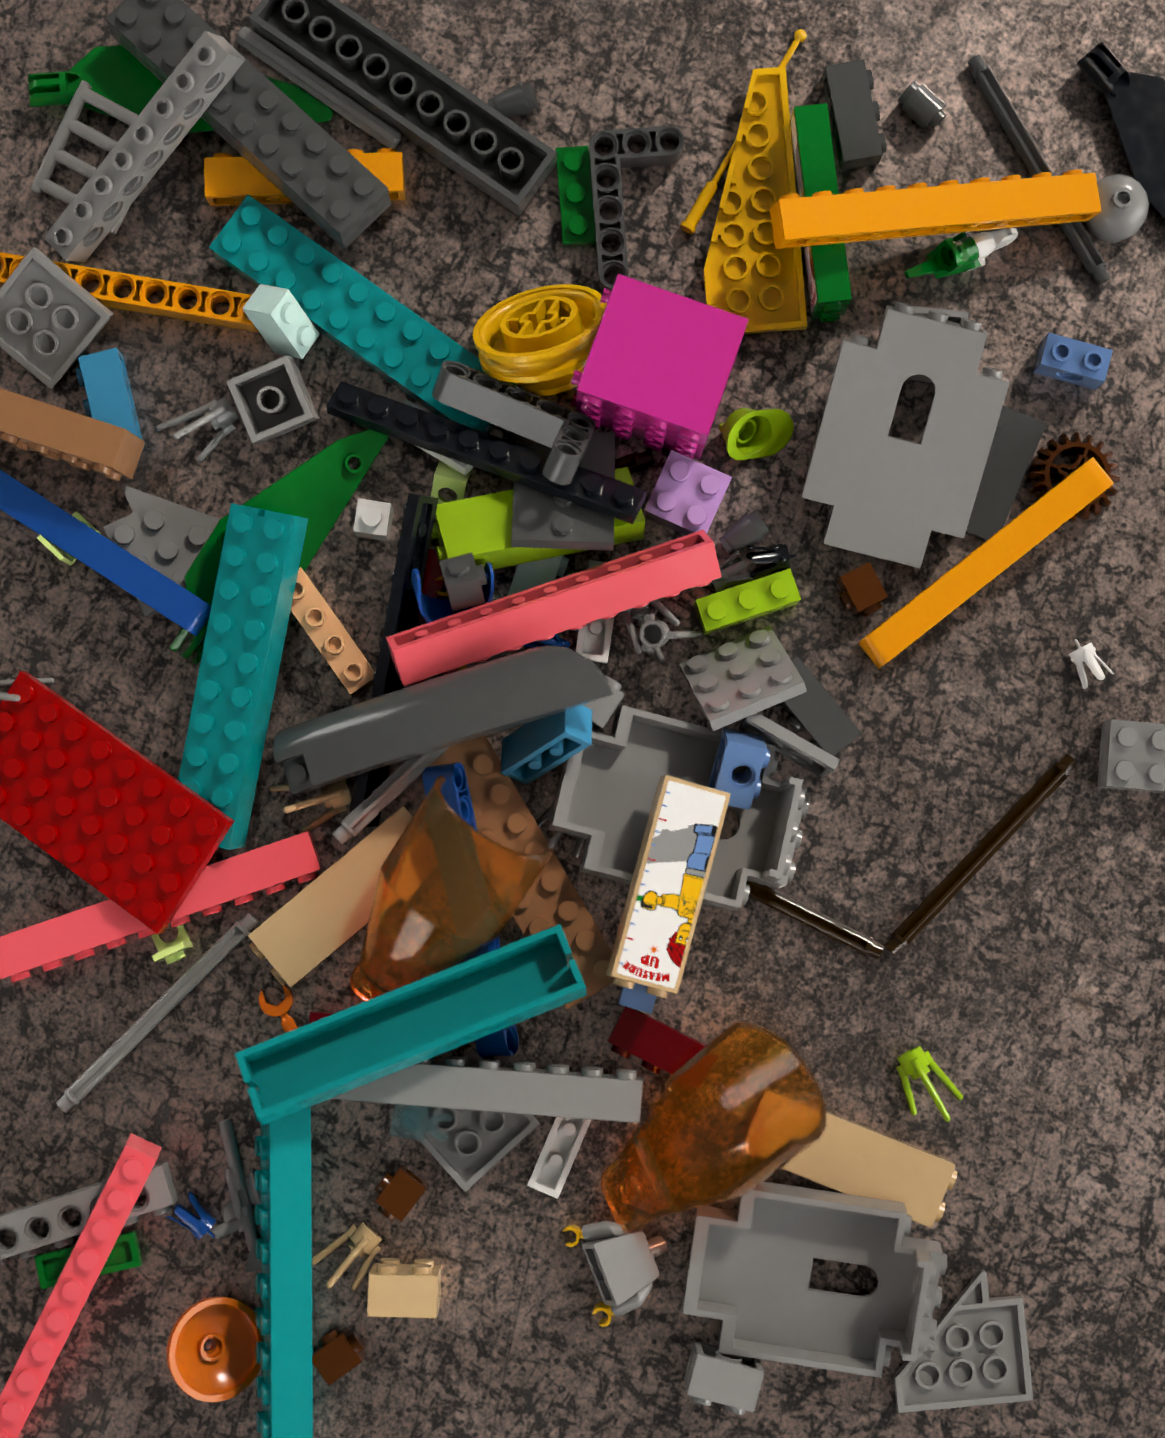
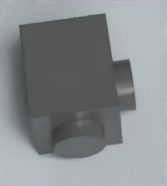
M472 553L439 561L452 612L485 603L482 585L487 584L485 571L482 564L476 566Z

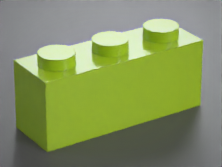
M791 568L696 599L693 605L703 634L707 635L797 605L801 601V597Z

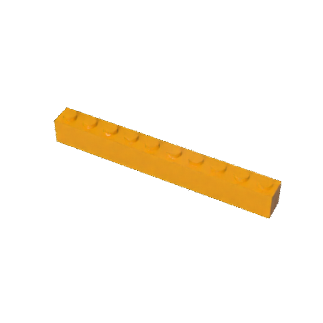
M1076 169L1064 172L1060 176H1052L1051 172H1042L1033 175L1032 178L1021 179V175H1009L1003 177L1001 181H990L988 177H981L971 180L970 183L959 184L958 180H948L941 182L938 186L927 187V183H915L909 185L907 189H896L894 185L879 187L872 192H864L863 188H853L846 190L844 194L832 195L831 191H820L812 194V197L801 198L799 194L792 193L781 196L770 209L775 248L783 249L1089 221L1100 213L1101 205L1096 174L1083 173L1082 170Z

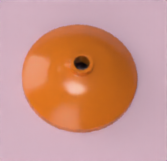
M221 1296L203 1299L193 1304L179 1317L168 1339L167 1364L172 1379L185 1394L204 1402H221L240 1394L252 1383L261 1368V1364L256 1362L255 1354L256 1342H261L260 1328H256L254 1311L236 1299ZM211 1340V1348L205 1351V1342Z

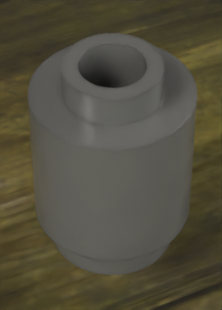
M917 81L912 82L898 99V102L903 105L901 109L924 130L929 126L935 129L947 115L943 111L947 104L925 84L920 85Z

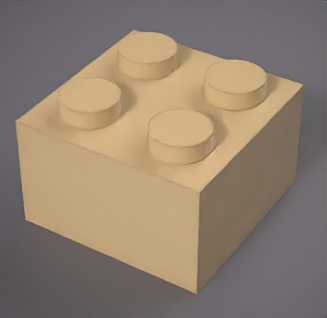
M381 1258L380 1263H374L368 1275L367 1317L437 1318L441 1296V1265H434V1260L414 1259V1264H400V1259Z

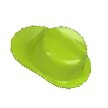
M739 408L732 412L727 420L720 423L718 427L723 434L729 456L736 461L768 457L778 453L790 441L794 431L793 420L790 414L782 409L774 408L764 410Z

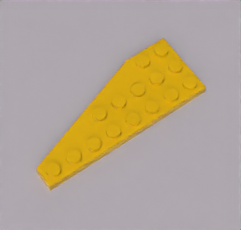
M786 66L759 68L752 71L703 270L706 304L749 319L744 334L805 330L808 327L801 247L775 248L770 209L781 196L796 193Z

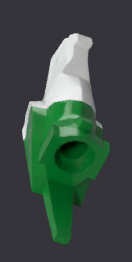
M1006 228L977 234L962 232L953 238L945 239L926 255L928 261L904 272L905 276L909 279L934 274L935 278L938 279L971 271L986 265L985 258L989 254L1014 241L1018 234L1017 229Z

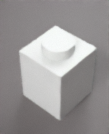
M358 498L353 529L356 537L389 542L394 514L392 504Z

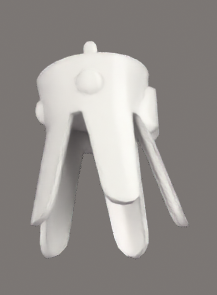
M1074 640L1078 649L1068 655L1070 660L1076 665L1083 689L1088 687L1083 662L1086 663L1098 680H1104L1105 675L1097 660L1114 675L1112 670L1098 657L1092 642L1081 647L1078 640Z

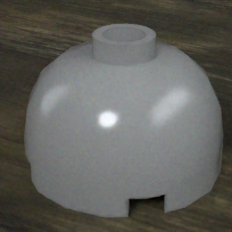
M1113 174L1101 178L1097 181L1101 212L1089 221H1084L1087 225L1086 229L1101 241L1120 242L1135 235L1145 222L1149 209L1147 192L1131 176Z

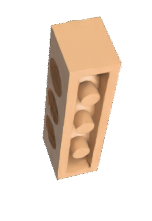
M300 567L291 612L349 694L355 698L374 684L373 676L375 669L307 573Z

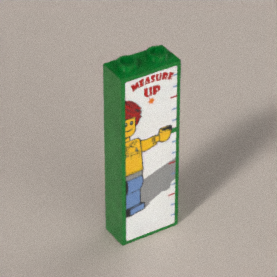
M827 103L794 107L790 124L796 193L800 195V198L812 197V194L820 191H831L832 195L839 194ZM845 243L803 247L811 319L820 318L821 322L837 321L840 319V316L845 314L852 300Z

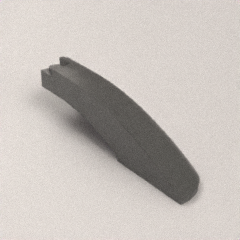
M541 646L427 680L282 729L275 736L273 754L275 763L283 762L291 794L306 793L410 758L496 734L611 696L613 693L602 671L590 659H586L574 652L573 649L567 647Z

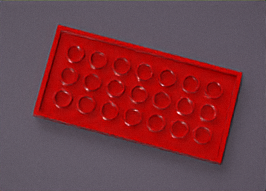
M20 671L7 691L9 694L19 695L20 700H2L0 703V819L155 933H164L231 828L234 820L27 671Z

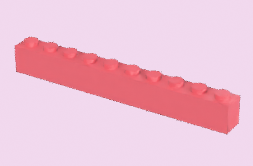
M700 530L388 636L386 640L396 672L403 686L408 684L415 685L441 673H453L459 667L473 662H485L493 655L505 651H517L525 644L537 640H549L557 633L581 629L589 622L613 618L624 610L645 607L649 602L662 597L671 598L677 596L683 590L706 586L712 580L721 578L714 541L704 530Z
M306 831L207 865L170 922L171 928L191 922L189 916L202 912L203 917L223 911L221 905L234 901L235 906L253 901L254 893L265 890L266 894L270 895L285 890L286 882L297 879L298 883L302 884L318 877L316 872L324 870L312 832ZM108 899L1 936L0 980L10 978L11 982L15 983L31 977L30 970L42 967L44 972L63 966L62 959L74 956L76 961L95 955L94 948L106 945L107 949L110 950L127 944L126 937L138 934L139 939L157 933Z
M132 1133L130 1134L0 1394V1438H18L158 1159L162 1147Z

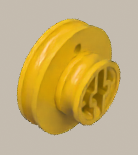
M558 284L530 289L497 303L480 317L473 329V341L476 349L479 351L478 356L483 371L494 379L516 383L517 387L539 396L555 395L576 387L577 385L571 384L575 370L582 373L584 371L607 304L600 302L602 295L598 291L586 286Z

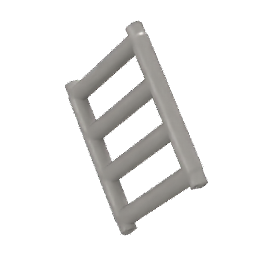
M84 80L80 82L78 89L75 91L31 187V190L35 193L42 194V192H45L68 205L77 194L49 180L57 162L88 179L97 169L63 150L71 132L108 152L117 144V141L78 121L85 103L87 102L129 126L139 116L92 91V86ZM129 208L111 229V234L116 235Z

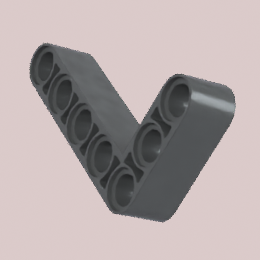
M674 126L603 130L595 133L590 139L589 160L598 284L602 293L604 288L612 291L614 285H610L605 281L604 278L607 274L613 272L627 277L629 274L621 168L671 165L679 161L683 153L684 136ZM671 140L676 143L677 148L672 151H666L660 144L663 141ZM637 142L642 144L645 150L641 153H633L628 149V146L631 143ZM599 145H607L612 149V152L604 156L598 154L595 149ZM606 176L612 178L615 183L609 188H604L597 181L601 177ZM609 208L613 209L617 216L612 220H605L600 216V212ZM609 240L615 241L619 244L620 248L616 252H607L602 247L603 243Z
M444 361L442 363L432 391V396L445 405L550 447L551 450L543 468V475L548 480L560 485H568L572 482L596 427L594 420L585 414L510 383L494 379L488 374L455 361Z

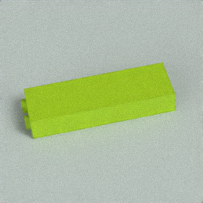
M628 467L615 469L616 480L634 486ZM514 489L437 504L431 537L432 539L438 538L440 544L439 547H436L438 562L472 553L476 566L482 564L484 568L485 563L490 562L494 570L588 550L511 547ZM642 508L633 524L614 518V545L644 539L645 518Z

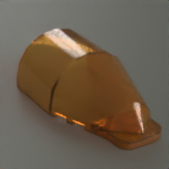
M442 775L432 785L380 869L360 960L350 977L352 990L365 1001L463 963L495 940L501 934L553 855L549 851L535 856L519 853L494 842L475 830L459 817L444 800L440 789L447 779Z
M735 1022L667 1079L664 1084L666 1090L659 1101L653 1102L648 1111L651 1114L643 1127H637L619 1158L603 1172L601 1188L615 1222L621 1226L622 1230L627 1231L641 1229L653 1219L745 1195L819 1140L826 1127V1105L818 1082L805 1061L784 1039L765 1027L747 1022Z

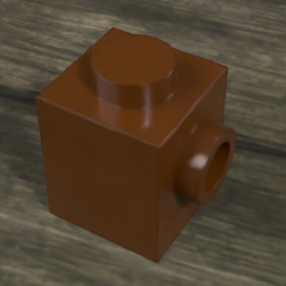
M870 562L840 576L836 580L842 591L838 593L839 599L845 610H852L854 616L863 612L866 617L883 608L880 602L884 601L888 596Z
M401 1165L393 1177L387 1173L375 1188L380 1193L375 1200L380 1205L377 1208L378 1211L391 1221L397 1218L402 1222L426 1191L428 1184L404 1165Z
M345 1327L337 1333L334 1328L318 1340L320 1346L313 1350V1364L329 1386L363 1361L365 1345L356 1332L350 1334Z

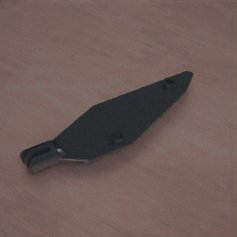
M1102 41L1094 49L1090 50L1086 56L1082 57L1077 62V65L1104 94L1133 178L1142 185L1147 192L1148 201L1165 219V80L1161 77L1128 71Z

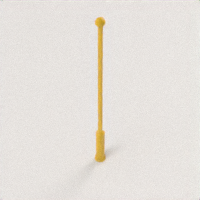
M803 29L795 31L794 41L778 67H785L799 43L805 41L807 34ZM735 141L712 181L705 184L686 219L681 222L679 227L689 234H694L696 231L695 227L718 190L717 183L730 163Z

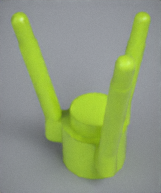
M920 1045L898 1056L897 1059L900 1065L895 1068L901 1077L911 1115H916L917 1110L908 1075L911 1076L912 1080L921 1078L944 1120L950 1121L951 1117L927 1075L930 1072L929 1067L958 1100H962L963 1095L935 1063L929 1051L924 1052Z

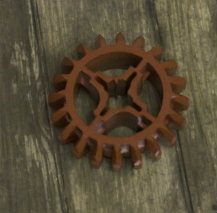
M1079 432L1072 434L1070 440L1065 433L1059 436L1058 442L1050 439L1047 442L1048 449L1041 447L1037 451L1041 459H1033L1031 465L1039 470L1029 473V479L1038 481V483L1030 487V491L1041 492V495L1035 501L1053 488L1049 474H1051L1052 479L1060 483L1072 471L1079 468L1092 457L1095 458L1112 481L1117 483L1120 481V477L1111 474V472L1118 468V464L1114 462L1109 464L1107 461L1113 455V452L1107 451L1103 454L1100 451L1104 446L1102 441L1098 442L1095 446L1091 445L1092 435H1087L1083 442H1081ZM1077 453L1071 465L1063 463L1056 465L1052 463L1054 458L1060 454ZM1110 486L1071 517L1069 522L1076 521L1078 514L1082 521L1090 518V512L1095 516L1099 515L1102 512L1100 505L1108 507L1111 504L1108 496L1117 494V489Z

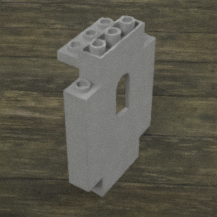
M895 302L894 307L886 306L885 313L881 316L876 345L870 344L871 338L852 333L851 338L843 337L802 487L801 498L832 505L823 536V544L921 568L931 530L960 538L965 537L1010 382L1006 377H1002L1003 371L984 366L983 371H978L988 335L986 330L981 329L982 323L962 318L961 324L947 321L949 316L947 314L929 310L928 315L914 312L915 306ZM916 374L927 376L935 386V394L921 443L888 436L902 385L907 378Z
M624 705L616 711L610 736L592 731V745L562 764L547 827L548 830L586 839L578 872L630 885L659 777L668 775L707 787L722 731H713L711 728ZM765 743L767 749H770V759L767 768L761 769L759 779H761L760 794L757 799L753 798L750 810L732 806L727 807L736 814L738 829L731 838H719L702 904L735 911L740 909L741 905L747 903L750 893V886L746 885L747 881L779 889L787 886V882H791L796 867V864L792 862L794 849L798 850L803 835V832L799 830L801 817L805 818L810 801L809 798H806L808 788L802 787V779L789 777L784 781L769 778L770 775L773 776L778 765V756H774L775 745ZM738 766L733 770V773H742L747 767Z
M742 1178L737 1211L697 1205L682 1314L721 1320L718 1353L881 1378L883 1366L888 1367L890 1363L891 1346L900 1347L902 1360L916 1362L918 1350L927 1351L929 1340H935L937 1320L932 1318L934 1307L940 1308L942 1287L938 1286L939 1274L945 1275L947 1254H943L939 1241L906 1237L910 1234L912 1217L907 1215L903 1202ZM813 1258L868 1266L878 1276L877 1287L872 1293L865 1296L811 1289L809 1284Z

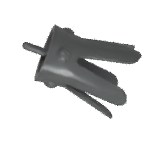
M739 550L719 565L721 578L712 580L708 584H712L716 593L731 586L753 581L749 575L732 577L747 566V563L742 561L741 558L732 560L739 554Z

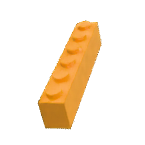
M381 148L377 150V153H364L360 149L347 150L388 187L390 201L405 200V167L402 152H397L392 148ZM216 153L213 157L204 158L205 198L210 206L241 205L247 195H250L262 205L294 204L244 157H233L229 153Z

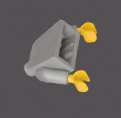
M607 1220L585 1224L582 1229L577 1225L565 1227L562 1232L572 1230L576 1233V1241L566 1242V1246H576L582 1239L586 1241L581 1245L603 1299V1302H599L594 1306L592 1314L604 1311L608 1315L606 1318L599 1320L598 1325L605 1327L610 1324L613 1315L619 1317L640 1307L653 1287V1280L659 1276L655 1259L668 1253L664 1239L658 1235L647 1240L642 1230H632L628 1224Z

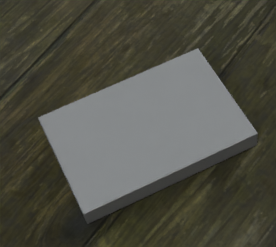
M759 713L744 718L738 727L741 732L763 736L765 743L776 746L775 751L821 778H825L833 772L840 761L835 756Z

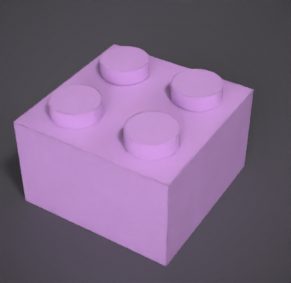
M671 450L643 515L645 518L683 535H689L700 530H704L707 534L732 477Z

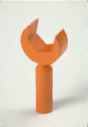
M287 985L282 986L285 999L278 1005L267 1002L263 989L259 995V1005L262 1011L272 1017L280 1016L281 1026L285 1033L297 1029L298 1027L293 1017L287 1013L294 1002L291 989Z

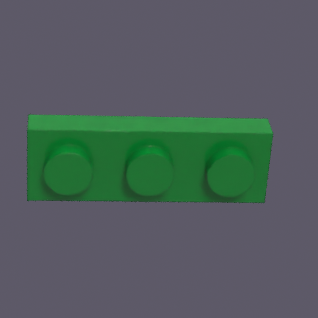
M588 145L556 148L563 248L596 245Z
M136 1230L119 1235L100 1275L138 1267L143 1264ZM75 1245L42 1252L34 1256L41 1289L55 1286Z

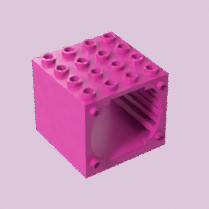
M618 274L613 290L604 288L600 302L607 304L584 371L582 373L575 370L571 384L578 387L577 393L573 396L571 406L576 407V411L592 418L596 423L595 429H599L601 425L612 429V432H615V436L630 440L632 436L643 440V445L650 449L661 451L663 447L688 458L700 460L749 319Z

